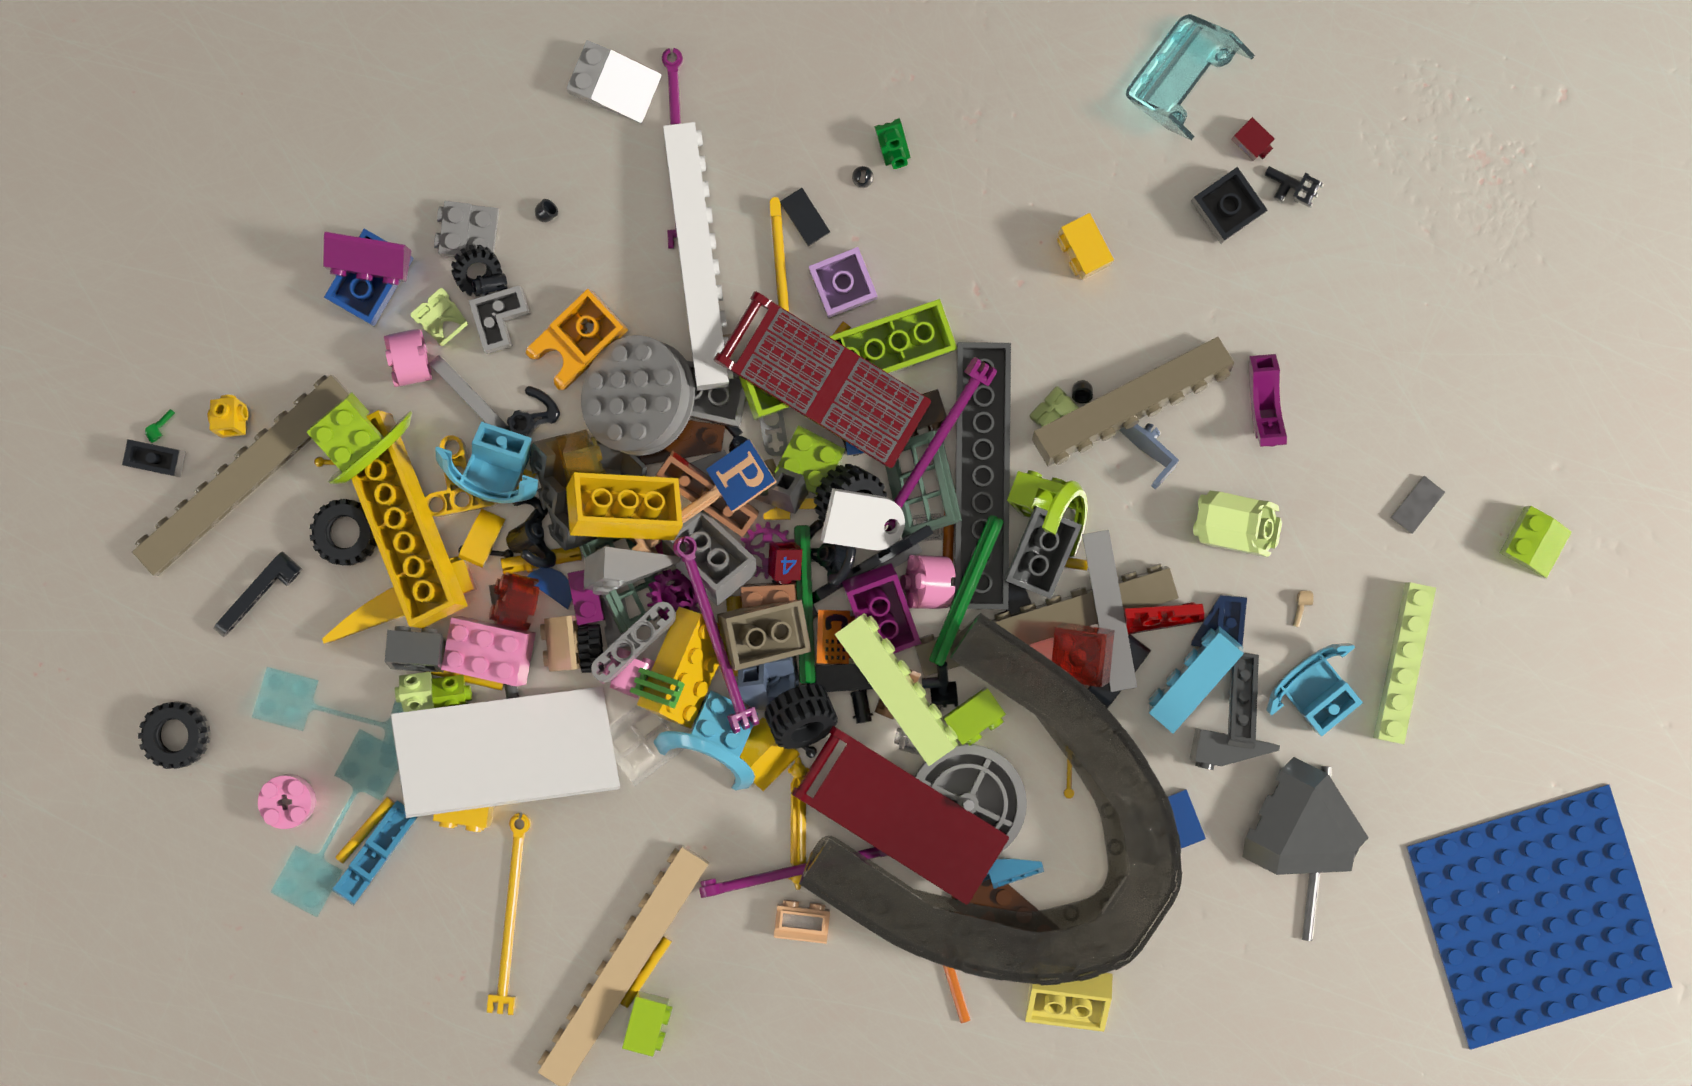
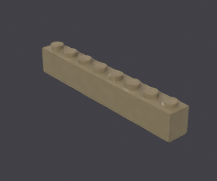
M1216 337L1035 430L1032 441L1047 466L1054 463L1060 465L1070 458L1069 455L1077 451L1083 453L1089 450L1094 442L1100 439L1106 441L1112 438L1119 429L1123 427L1130 429L1139 423V419L1145 416L1153 417L1162 411V407L1168 404L1173 406L1185 399V395L1191 392L1197 394L1208 387V383L1214 380L1217 382L1223 381L1231 375L1230 372L1234 361L1220 338Z

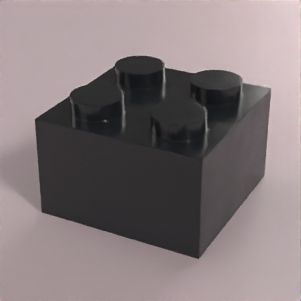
M1238 167L1194 196L1191 200L1220 244L1268 211Z

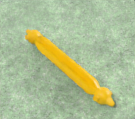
M796 757L795 763L791 768H788V773H791L794 777L791 782V792L794 787L798 788L803 780V776L809 770L802 763L801 757ZM791 794L790 863L792 866L806 863V803ZM803 874L788 879L794 883L796 890H800L802 883L808 879L809 875Z

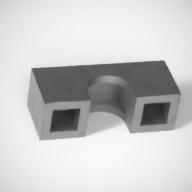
M780 467L773 476L777 483L754 499L796 514L808 495L804 477L801 474Z

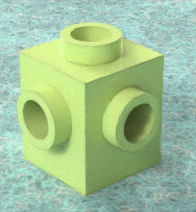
M431 672L399 676V687H395V698L397 703L401 702L403 712L434 708Z

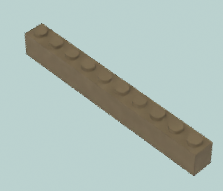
M324 375L313 385L315 389L310 394L304 393L294 401L296 406L289 412L285 410L274 419L276 424L269 430L266 428L261 430L254 437L255 443L249 448L247 446L241 448L234 455L236 459L229 466L227 464L222 465L214 473L216 477L210 483L207 481L203 482L195 489L196 495L191 500L185 499L175 507L177 512L170 518L166 516L155 525L157 530L150 536L144 535L135 543L137 548L132 553L153 576H159L312 439L307 434L309 428L350 394L335 376L330 375L327 378Z
M1162 563L1147 567V572L1137 575L1136 571L1121 575L1122 580H1119L1118 583L1123 610L1126 608L1152 607L1178 599L1170 568L1167 566L1162 567ZM1086 587L1077 588L1070 591L1071 596L1061 598L1060 595H1055L1051 599L1046 598V603L1036 606L1035 603L1023 605L1020 607V612L1010 614L1008 610L995 614V619L985 622L984 618L969 622L970 627L958 629L945 660L948 664V670L1098 624L1092 589L1086 590ZM933 634L920 637L921 644L915 646L924 677L937 673V664L929 661L938 638H934Z

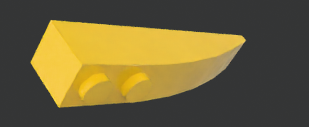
M458 556L450 558L449 560L463 594L476 590L477 588L467 561L459 560ZM394 587L366 602L343 619L322 638L323 643L328 644L405 616Z

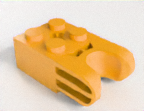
M587 289L528 346L525 354L530 359H540L548 352H560L563 357V366L554 378V385L558 390H564L590 367L593 360L605 347L620 339L629 329L593 291ZM588 322L594 323L593 331L586 334L587 327L585 325Z

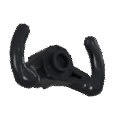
M532 386L526 387V395L541 401L546 406L547 411L529 414L528 412L516 410L507 419L509 431L527 437L541 424L555 423L560 416V411L553 399L542 390ZM542 417V419H539L535 422L534 418Z
M535 496L526 501L512 503L514 506L522 504L531 505L534 507V511L524 523L508 532L506 537L508 548L514 553H521V557L533 566L539 568L555 566L556 555L546 546L542 521L548 514V509L543 510L540 499Z
M816 520L809 526L810 541L823 527L821 520ZM823 543L820 548H811V562L819 563L820 566L828 571L827 581L830 585L839 586L846 579L854 565L856 548Z

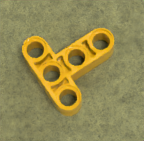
M454 435L444 437L440 442V448L446 449L447 444L452 440L459 443V451L452 455V462L455 467L461 466L465 471L469 460L464 441ZM445 473L447 490L433 492L425 497L430 512L434 517L489 508L498 504L495 502H485L483 499L467 493L455 485ZM462 492L467 493L469 496V503L465 507H459L456 503L457 495ZM436 497L441 498L443 501V508L439 512H433L430 508L431 500Z

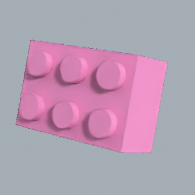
M463 616L451 617L441 670L511 686L526 685L536 633Z

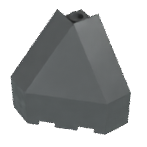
M563 434L535 441L532 444L529 464L532 474L537 473L541 488L537 491L543 510L548 509L552 524L548 525L551 537L564 550L580 547L600 538L570 535L566 487L574 472L631 476L647 475V466L640 461V456L629 455L608 448L596 440Z
M1293 757L1280 770L1276 778L1279 785L1271 796L1267 795L1258 813L1261 817L1256 829L1250 828L1245 839L1242 857L1276 875L1352 871L1354 858L1359 848L1369 837L1329 774Z

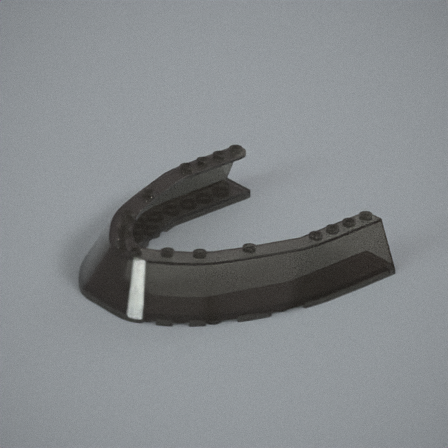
M980 613L958 632L950 648V658L1035 714L1067 757L1094 799L1100 814L1108 864L1107 876L1103 886L1094 895L1086 899L1038 911H1015L970 902L966 905L957 899L912 888L834 836H825L818 841L810 853L799 884L891 944L918 957L963 971L964 973L1001 981L1040 984L1041 986L1092 979L1101 974L1118 970L1136 958L1178 896L1182 881L1181 844L1174 813L1168 796L1137 744L1095 695L1046 656Z

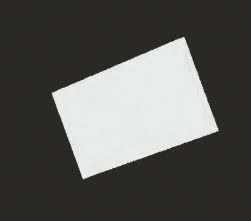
M603 687L391 714L406 818L620 789Z

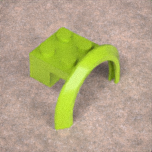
M352 392L348 394L307 431V434L339 468V471L328 482L330 484L345 483L366 468L410 426L412 412L410 411L402 417L383 437L366 417L369 413L366 407Z
M1028 470L1027 473L1018 471L1007 501L1020 515L1030 518L1035 506L1048 510L1042 528L1045 532L1056 535L1066 508L1075 510L1074 522L1082 525L1069 557H1075L1084 532L1088 508L1087 496L1081 485L1076 481L1066 482L1052 477V480L1044 479L1042 474L1032 470Z

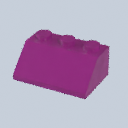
M324 232L323 267L329 269L331 275L346 277V272L357 274V279L372 281L373 277L383 278V283L390 285H399V281H407L411 250L406 245Z

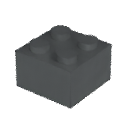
M395 626V630H387L384 662L393 670L443 673L441 667L446 640L442 634L437 633V629L422 628L421 632H412L409 627Z

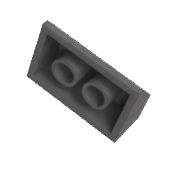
M1035 506L1004 580L1051 599L1082 525L1062 517L1056 535L1050 532L1047 533L1043 530L1042 526L1048 510Z

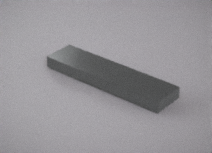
M1244 653L1230 669L1227 745L1254 749L1256 745L1259 655Z

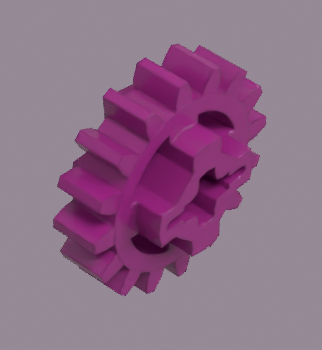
M766 522L765 528H761L759 523H757V530L753 532L748 529L749 538H741V541L745 543L744 548L751 555H757L762 560V567L756 565L757 574L755 577H758L762 572L765 579H768L769 558H765L764 553L755 551V549L764 548L765 543L774 542L773 534L779 536L783 542L795 541L794 539L787 540L788 530L782 533L779 531L780 524H777L773 529L770 522ZM763 533V540L758 545H751L753 539Z
M678 569L662 571L661 574L654 576V582L648 584L653 590L646 593V596L652 599V602H649L647 607H653L658 602H667L673 607L675 612H677L678 607L700 613L701 610L696 606L698 601L692 583ZM668 581H675L674 584L666 585ZM660 609L658 611L660 619L663 618L666 621L669 618L667 613L670 610L663 611Z

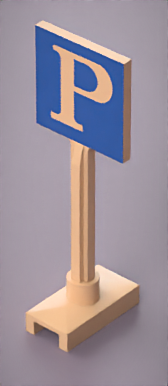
M750 439L706 469L715 487L681 510L682 522L685 523L721 497L724 498L730 510L734 513L777 483ZM628 538L636 544L632 550L658 554L654 546L660 543L661 540Z

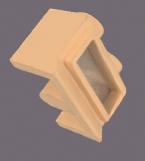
M783 900V904L777 905L774 938L827 944L830 910L825 909V904L810 903L809 907L799 906V901Z

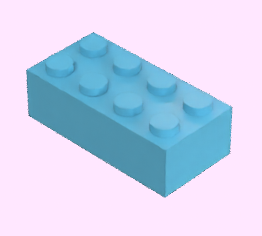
M1220 626L1215 631L1212 628L1208 630L1201 639L1202 646L1198 650L1193 648L1184 658L1185 662L1182 669L1178 670L1175 668L1166 679L1167 686L1163 690L1158 688L1149 698V714L1173 734L1244 654L1243 646Z

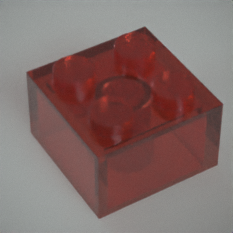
M1062 623L1056 626L1050 680L1103 687L1110 681L1115 630Z

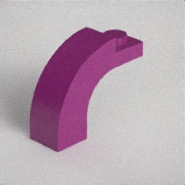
M1276 354L1249 356L1251 410L1256 439L1258 438L1260 447L1287 445V434L1280 404V368Z

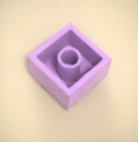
M858 247L809 266L810 274L828 318L878 298Z

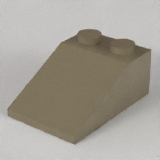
M801 599L745 607L717 614L721 638L731 668L735 671L811 652Z

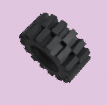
M469 245L468 251L462 248L460 250L462 255L456 254L454 256L456 262L452 261L451 264L453 268L451 272L457 286L469 296L474 293L472 278L467 276L469 266L477 262L485 264L486 272L482 278L502 274L501 265L494 252H491L488 247L484 249L482 245H477V249L473 245Z
M600 624L578 625V650L582 673H591L592 663L603 653ZM603 664L599 665L600 672L604 671Z

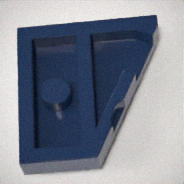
M1220 594L1193 637L1191 646L1201 647L1203 636L1209 629L1212 628L1215 631L1218 626L1243 646L1247 597Z

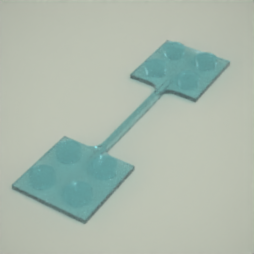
M267 667L252 718L304 731L307 717L311 711L326 712L382 727L385 730V736L380 752L396 756L391 716L386 722H379L316 705L313 698L318 680ZM394 702L391 714L403 712L401 702Z
M359 729L334 775L352 786L353 793L322 850L318 854H312L296 845L271 893L318 917L343 871L325 860L324 854L359 792H365L380 801L382 800L398 771L395 747Z

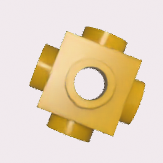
M222 395L220 399L210 400V409L207 413L210 431L221 438L246 435V420L248 419L246 404L234 395Z

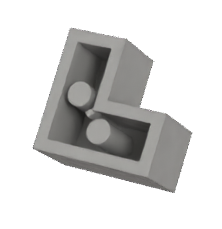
M519 285L469 300L484 352L489 354L512 347L505 321L530 314L523 288Z

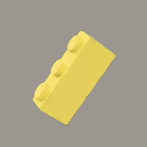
M1033 964L1025 1022L1104 1032L1112 1000L1113 974Z

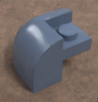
M796 656L738 670L737 685L742 700L750 707L766 710L767 705L779 694L798 687L799 674Z

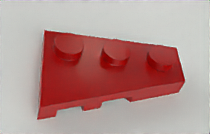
M1194 602L1175 606L1126 608L1124 610L1128 635L1201 623L1204 621L1205 615L1203 604H1196Z

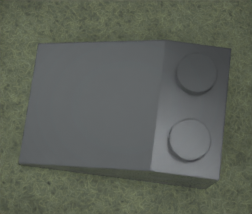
M1195 728L1190 759L1196 761L1195 766L1214 770V765L1225 766L1279 751L1280 745L1256 740L1254 749L1227 745L1228 734Z

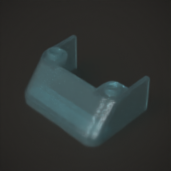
M1188 14L1176 22L1128 86L1126 96L1135 106L1166 129L1192 141L1195 136L1183 125L1187 117V111L1180 106L1210 65L1215 67L1227 65L1236 53L1251 60L1255 55L1232 31Z

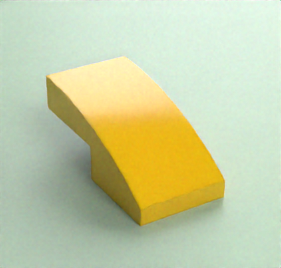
M807 498L799 509H814L817 504L814 503V498ZM775 507L764 513V520H791V512Z
M481 509L460 550L458 558L483 568L506 519Z

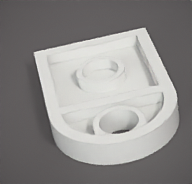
M832 488L820 540L830 544L869 550H884L895 544L902 536L905 527L904 514L901 508L887 497ZM889 519H895V528L892 531H885V523Z

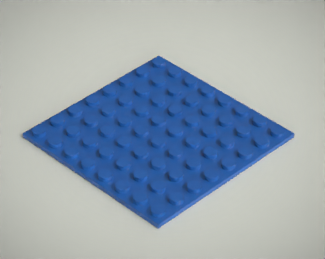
M1610 784L1406 846L1469 1050L1673 988Z

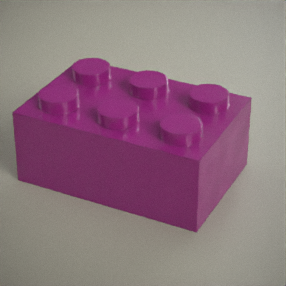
M892 563L842 582L855 619L864 613L867 617L872 616L879 626L878 633L883 639L887 638L894 646L895 651L893 654L921 644Z

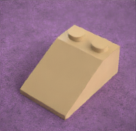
M576 615L545 618L544 624H540L541 639L546 640L547 651H543L544 667L549 666V672L581 669Z

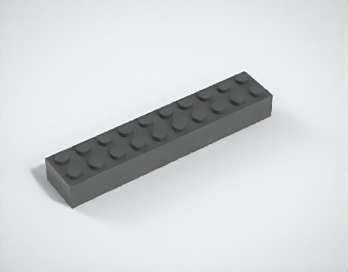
M958 342L956 401L971 378L964 371L974 357L980 359L981 363L985 362L989 367L995 368L997 373L989 386L980 382L956 421L955 493L962 521L955 523L954 598L988 517L993 515L1002 519L1003 525L967 609L1007 610L1009 582L1004 579L1009 569V502L1007 499L1010 494L1011 343Z

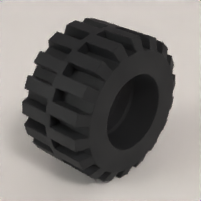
M838 465L835 471L829 470L827 472L828 476L826 478L822 477L820 480L822 484L815 491L818 494L814 497V503L817 504L814 509L819 515L818 518L825 522L832 488L887 497V492L883 491L885 486L877 476L856 465Z
M349 499L329 501V504L321 506L319 508L320 511L314 514L313 524L310 523V529H312L310 541H313V548L315 551H318L322 559L336 565L351 566L356 565V563H362L366 560L365 558L374 553L373 549L375 546L377 547V543L360 502ZM340 517L353 518L359 526V538L352 547L340 548L331 539V527Z
M814 684L801 685L779 694L767 705L764 712L776 744L779 747H784V749H798L812 745L828 736L831 728L838 723V717L827 691L822 686Z
M168 702L152 708L151 712H147L144 716L146 718L145 721L140 723L139 727L142 730L141 733H138V739L142 741V744L139 745L140 749L146 752L144 756L147 759L153 760L154 765L163 766L165 769L187 767L197 762L201 758L200 756L205 754L208 749L206 745L210 743V737H208L210 726H206L205 722L207 719L200 714L201 711L197 707L193 708L188 703ZM172 719L181 721L188 731V741L184 748L179 751L169 750L161 739L163 725Z

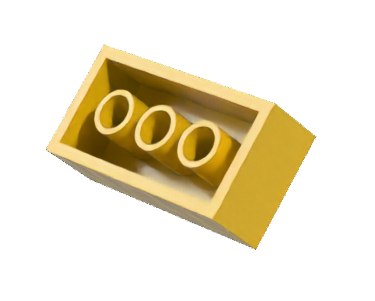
M574 472L566 487L570 535L674 541L683 527L678 478Z
M678 607L676 619L668 630L651 670L685 684L675 709L640 697L637 702L638 706L689 729L693 726L719 666L702 614ZM651 677L647 679V681L675 690L676 686ZM645 686L643 688V691L670 700L672 697Z

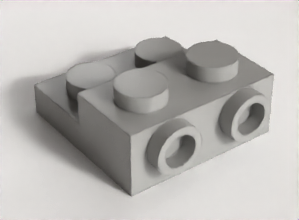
M444 201V207L439 206L437 222H441L442 226L441 233L435 234L434 248L439 249L438 253L441 256L454 257L456 254L461 256L460 250L465 248L468 251L469 245H473L475 249H477V245H482L484 249L488 247L491 252H494L499 208Z

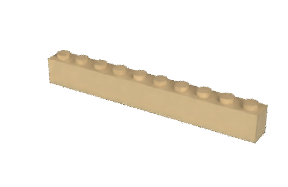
M682 846L680 851L676 848L673 850L667 860L671 865L666 873L663 871L659 872L652 883L656 886L655 890L651 895L646 893L638 905L642 909L637 918L632 915L623 928L628 931L623 940L617 938L609 950L613 953L609 962L602 961L595 972L599 976L594 985L588 983L582 992L581 997L584 998V1001L580 1007L574 1005L566 1017L570 1023L565 1030L560 1027L552 1039V1042L555 1043L554 1048L551 1052L545 1050L537 1064L541 1066L538 1073L556 1085L567 1086L709 865L710 862L685 846Z

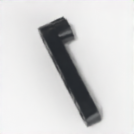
M283 551L280 552L214 626V629L223 637L228 635L277 579L287 587L297 578L302 568Z

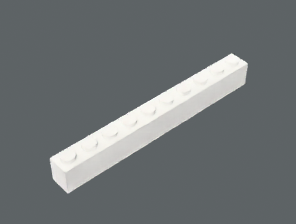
M695 122L663 126L697 391L729 387V379H733V372L713 360L717 353H721L728 341V337H723L722 327L727 326L725 311L719 310L718 301H723L722 286L716 285L715 275H720L718 259H713L712 249H716L715 233H709L708 223H713L711 207H706L705 197H710L708 181L703 182L701 173L706 171L705 156H699L698 146H703L701 130H696Z

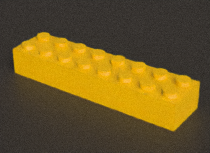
M377 410L366 416L383 437L396 425L391 413ZM400 436L387 450L351 480L409 627L425 628L468 605Z

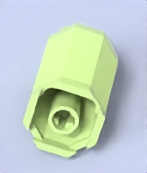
M1211 490L1207 495L1202 494L1199 497V511L1197 521L1193 526L1194 536L1199 537L1200 543L1269 557L1271 552H1268L1270 548L1275 549L1278 545L1282 526L1281 518L1275 515V511H1279L1278 505L1270 501Z

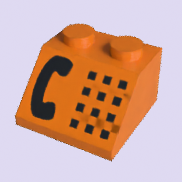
M818 610L817 663L849 664V658L851 657L835 634L855 620L854 616H850V611Z

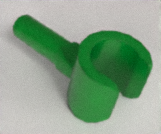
M170 409L159 421L145 429V435L151 443L163 436L159 428L175 414L173 410Z

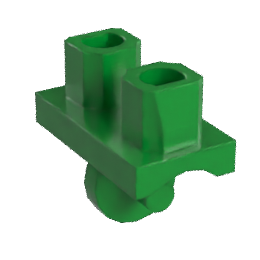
M900 118L895 119L891 123L887 122L884 125L874 126L885 165H892L893 169L907 166V159L911 157Z

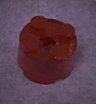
M506 572L505 575L502 574L501 579L497 578L494 594H497L498 598L496 605L492 604L490 608L489 620H494V623L497 625L527 631L531 623L526 621L529 615L534 616L538 602L539 587L535 585L539 583V579Z

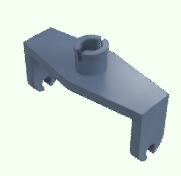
M1148 423L1145 428L1136 424L1130 429H1125V427L1119 429L1140 450L1166 467L1151 485V487L1157 489L1176 468L1179 459L1156 439L1160 436V431L1156 427L1151 432L1153 424Z

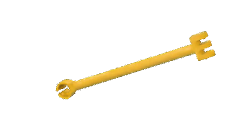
M773 197L770 199L777 299L778 306L789 312L781 204L779 198Z
M520 813L512 816L509 821L510 829L513 832V845L497 994L488 995L487 1013H492L494 1003H498L497 1014H503L504 1004H509L508 1015H514L516 996H508L507 994L525 833L531 827L530 818L524 813L521 817V820L524 822L522 829H518L515 826V821L519 819Z

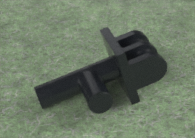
M1270 166L1265 172V176L1281 183L1274 195V198L1280 202L1284 201L1291 188L1295 190L1293 195L1294 202H1299L1311 208L1313 198L1318 196L1317 190L1324 185L1306 172L1301 181Z
M945 661L944 665H937L938 677L922 678V687L924 689L930 688L931 704L936 706L943 705V708H947V705L954 704V707H958L956 681H948V664Z

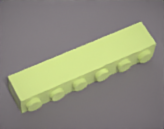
M1406 582L1404 585L1373 738L1405 744L1436 592L1435 587Z
M864 613L837 632L835 636L925 762L930 766L958 745L956 742L958 737L949 725L946 727L941 721L942 714L935 704L930 705L924 696L927 694L919 682L914 683L908 675L911 671L903 660L898 661L893 654L895 648L887 638L883 639L878 633L879 626L872 616L867 617Z

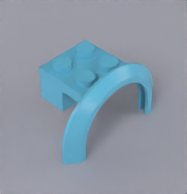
M481 422L472 441V455L463 475L452 462V451L437 446L435 448L437 463L455 485L473 496L495 503H515L529 500L537 493L538 479L522 475L531 456L530 437Z
M1350 643L1332 644L1306 658L1275 686L1270 694L1266 708L1267 712L1273 715L1284 706L1281 699L1285 694L1320 736L1326 734L1363 703L1348 683L1341 679L1327 661V659L1333 656H1341L1343 658L1355 646Z
M712 690L704 698L690 734L678 731H665L660 733L653 742L659 753L664 756L671 749L684 748L716 759L734 774L735 783L731 787L734 790L747 789L754 782V772L740 758L753 727L749 717L747 718L750 728L743 730L740 721H738L740 732L734 734L727 716L735 713L732 701Z

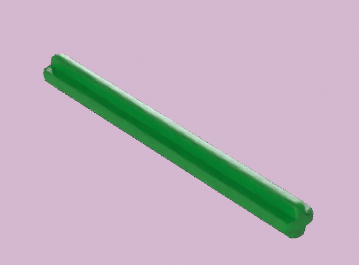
M990 515L929 657L930 662L939 666L944 665L1003 525V520L996 516Z
M797 525L794 527V540L802 549L801 580H796L797 600H802L811 652L799 655L800 683L807 684L816 681L810 527L808 525Z

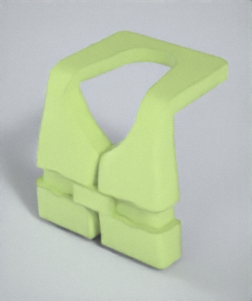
M439 288L428 298V303H422L411 313V317L417 323L424 326L423 329L441 347L468 325V321L461 314L455 303L451 302L450 296L443 288ZM444 321L460 324L453 333L444 338Z
M1055 387L1044 399L1045 403H1040L1030 414V419L1038 425L1041 424L1043 427L1079 407L1069 396H1066L1067 394L1061 388Z

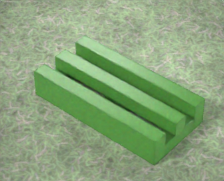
M640 667L638 672L641 675L639 678H635L636 687H631L630 692L675 709L685 684ZM648 677L676 687L675 690H671L646 680ZM645 686L657 690L659 692L671 695L672 697L670 700H667L642 690Z

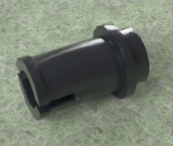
M502 273L483 278L481 275L477 276L476 279H472L473 292L475 295L482 297L485 296V293L507 289L505 274Z
M867 690L851 692L850 695L855 713L853 719H856V724L871 722L873 713H870Z

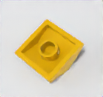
M762 717L759 720V724L752 727L740 758L754 772L755 779L753 783L764 791L800 753L793 748L784 749V747H779L774 740L766 719Z

